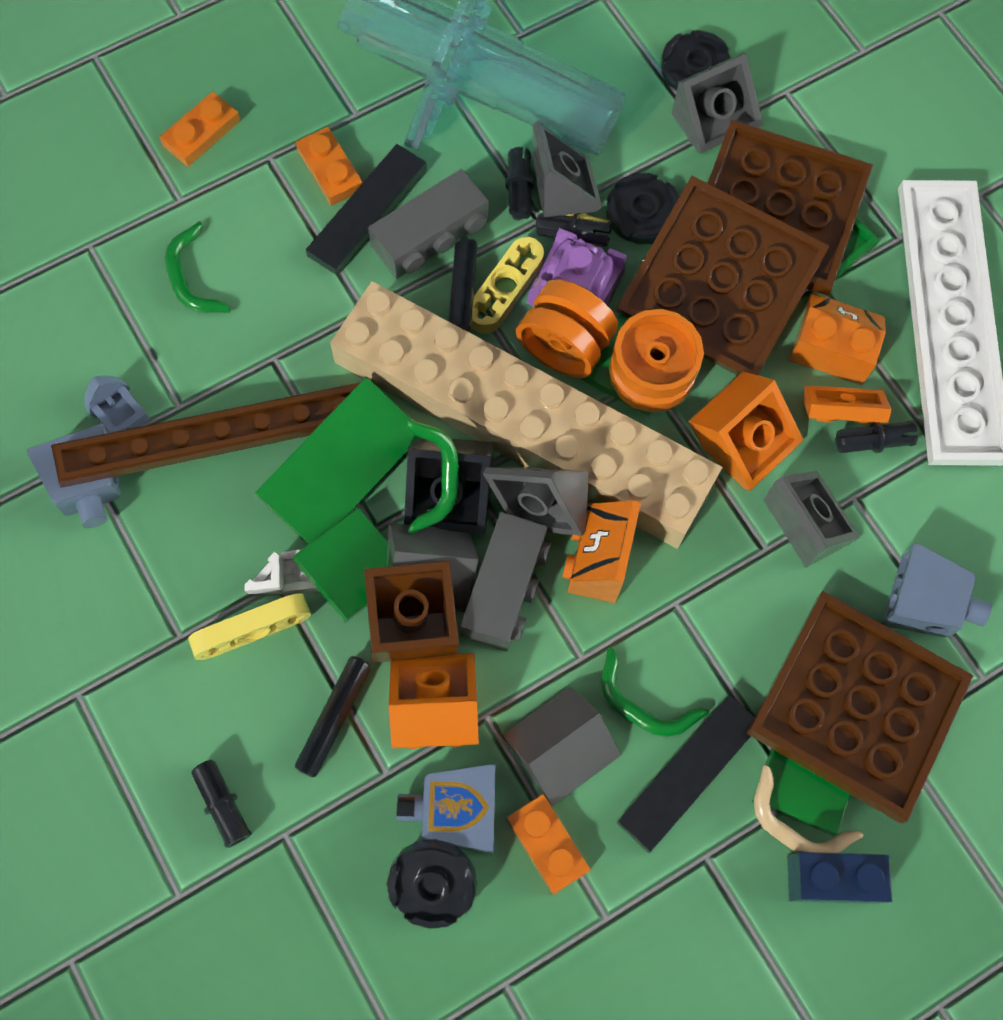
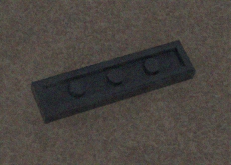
M396 143L305 249L307 256L333 274L338 275L369 239L368 227L390 214L427 170L426 161Z
M729 695L616 823L642 848L650 853L749 740L751 736L746 734L754 716Z

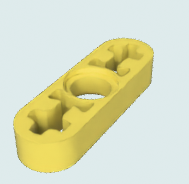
M522 237L514 241L474 295L471 326L473 330L478 333L488 334L496 331L542 268L544 249L538 240L531 237ZM528 252L533 253V259L527 258L522 264L520 272L517 269L520 263V254L525 256ZM501 278H510L515 281L517 287L511 292L504 293L496 288L495 283ZM492 298L495 301L492 306V317L485 316L483 320L478 318V310L485 312L490 306Z
M292 594L200 629L191 634L188 640L194 658L196 660H205L307 620L311 616V612L304 594Z

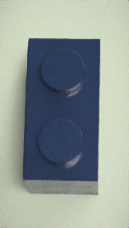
M800 852L787 856L789 901L866 904L892 902L889 855Z

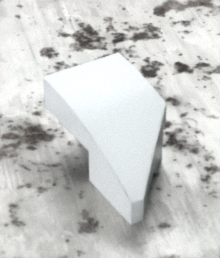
M301 550L283 551L280 555L273 552L267 559L269 563L253 581L249 579L244 585L245 592L248 594H295L319 592V590L293 560L294 555Z

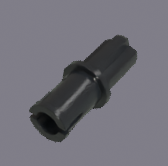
M515 147L509 150V177L505 181V187L509 191V213L517 221L530 217L531 190L535 186L534 178L531 177L532 154L526 148L524 150V158H522L523 147Z
M540 213L536 219L535 232L540 236L556 238L557 232L561 228L576 234L578 240L581 239L586 243L608 247L610 241L608 235L595 233L611 234L612 223L580 219L579 214H574L573 217H544L543 213Z
M912 420L881 425L880 422H872L867 427L840 429L836 433L835 445H837V449L841 453L866 450L881 453L884 448L915 446L918 441V435L901 436V434L918 430Z
M208 760L198 764L191 774L207 805L204 812L205 814H211L222 836L225 847L235 846L252 835L235 803L238 797L236 793H230L215 761Z

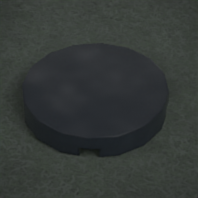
M691 30V34H677L665 45L660 62L661 74L668 86L677 92L680 81L730 59L729 48L725 41L715 34L706 31Z
M634 173L621 178L609 193L606 202V218L612 223V230L624 240L636 244H653L679 198L674 186L667 181L665 184L657 179L658 176L651 173Z
M430 839L416 841L401 850L392 862L387 880V889L390 902L395 909L397 906L404 913L403 918L414 925L432 929L448 927L456 923L457 919L462 917L464 913L466 915L472 908L478 883L475 867L466 853L452 843Z

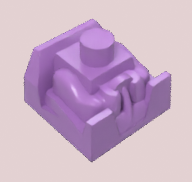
M559 228L555 242L540 274L535 278L529 290L526 303L534 306V300L542 287L549 280L560 279L575 283L589 290L609 306L626 270V255L610 248L605 253L601 247H595L581 239L578 240L576 234Z

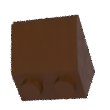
M449 561L364 569L372 663L455 655L457 653L459 640Z

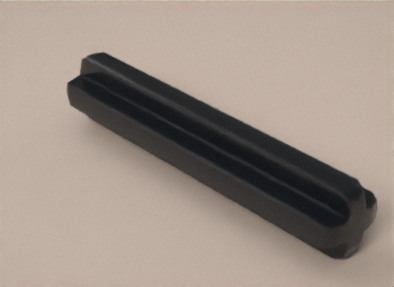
M462 236L460 241L455 243L448 322L469 332L472 326L478 245L476 240L469 239L468 236Z
M351 656L348 659L295 763V768L299 772L309 777L317 776L370 671V664L365 660L355 656Z

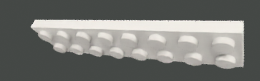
M902 180L898 187L928 465L1003 466V378L977 181Z

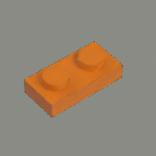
M212 91L159 138L163 147L189 167L241 120L239 113Z
M329 127L323 128L295 142L298 153L331 206L351 197L363 183Z
M805 386L803 402L808 418L826 423L835 420H847L863 425H870L872 422H889L892 409L883 390Z
M544 794L506 818L552 895L591 871Z

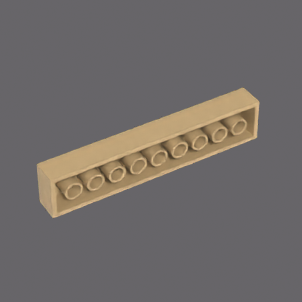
M371 281L330 342L336 364L363 379L367 377L369 380H374L376 386L477 441L494 442V450L525 467L589 471L587 500L593 504L629 500L641 502L636 527L676 549L682 543L723 468Z

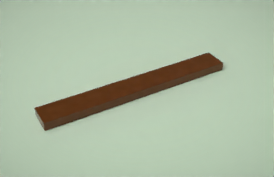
M360 383L52 444L51 448L60 487H68L310 436Z

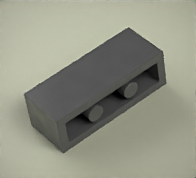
M461 168L370 225L368 232L371 248L396 279L406 273H414L422 267L427 259L437 253L442 254L451 249L462 236L468 233L474 234L481 230L488 221V200Z
M500 511L460 625V636L507 652L511 640L520 641L527 619L521 617L520 614L524 602L531 604L533 602L539 580L533 578L537 563L545 566L552 542L545 540L547 526Z

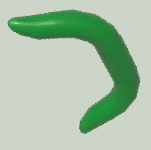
M198 221L175 236L166 248L165 264L173 291L177 299L185 307L196 312L230 313L231 308L226 303L217 299L199 298L193 295L188 288L179 258L183 248L195 240L201 232L202 222Z
M409 419L407 421L409 429L417 437L435 443L442 455V493L440 500L434 508L418 516L411 523L408 534L413 535L424 528L442 521L452 511L458 492V455L452 438L442 429Z
M611 646L607 648L606 661L601 677L603 694L613 709L643 730L653 735L664 737L679 735L710 713L705 708H697L687 711L675 720L664 721L657 719L620 693L616 684L619 666L617 654Z

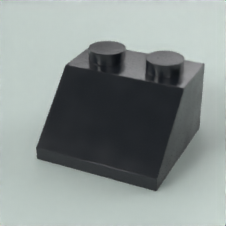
M414 435L408 447L404 513V524L411 525L418 516L434 508L439 502L442 493L441 451L435 443L419 438ZM452 439L458 455L457 499L452 511L442 521L429 527L485 534L491 487L484 477L483 471L486 467L493 466L494 442Z

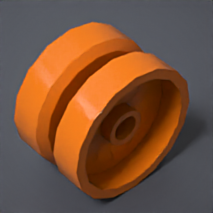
M560 279L549 280L535 298L534 308L526 312L516 327V337L522 347L544 366L565 376L586 378L592 373L600 360L601 350L610 344L618 331V321L613 311L603 300L589 290L572 282Z
M664 309L644 310L630 317L618 331L609 366L611 385L620 399L635 409L647 412L667 411L682 403L691 392L701 367L704 349L700 334L686 318L678 313Z

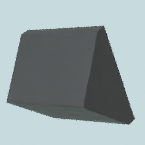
M741 53L678 83L671 114L697 153H703L721 145L731 120L753 127L763 125L746 53Z
M537 121L534 123L532 167L544 217L597 212L602 208L589 157L541 122Z
M525 466L486 467L483 471L484 477L507 514L547 526V532L577 536H583L585 533L589 471Z
M817 471L780 477L774 482L764 498L765 504L806 568L860 538Z
M390 523L388 528L386 567L449 561L455 611L465 612L471 596L478 564V556L471 533L427 527L413 535H409L408 529L410 525Z
M571 686L502 735V738L551 806L558 803L621 756L599 712Z

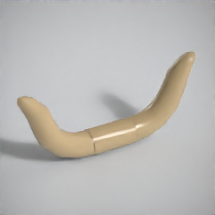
M767 765L762 767L760 781L754 796L755 816L763 829L796 853H840L863 837L862 832L852 830L842 832L822 843H814L805 839L778 820L772 813L770 807V798L774 785L772 771Z

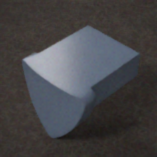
M95 376L91 379L85 392V410L90 416L96 415L109 433L141 427L150 420L146 412L129 393L130 387L124 380L114 376Z

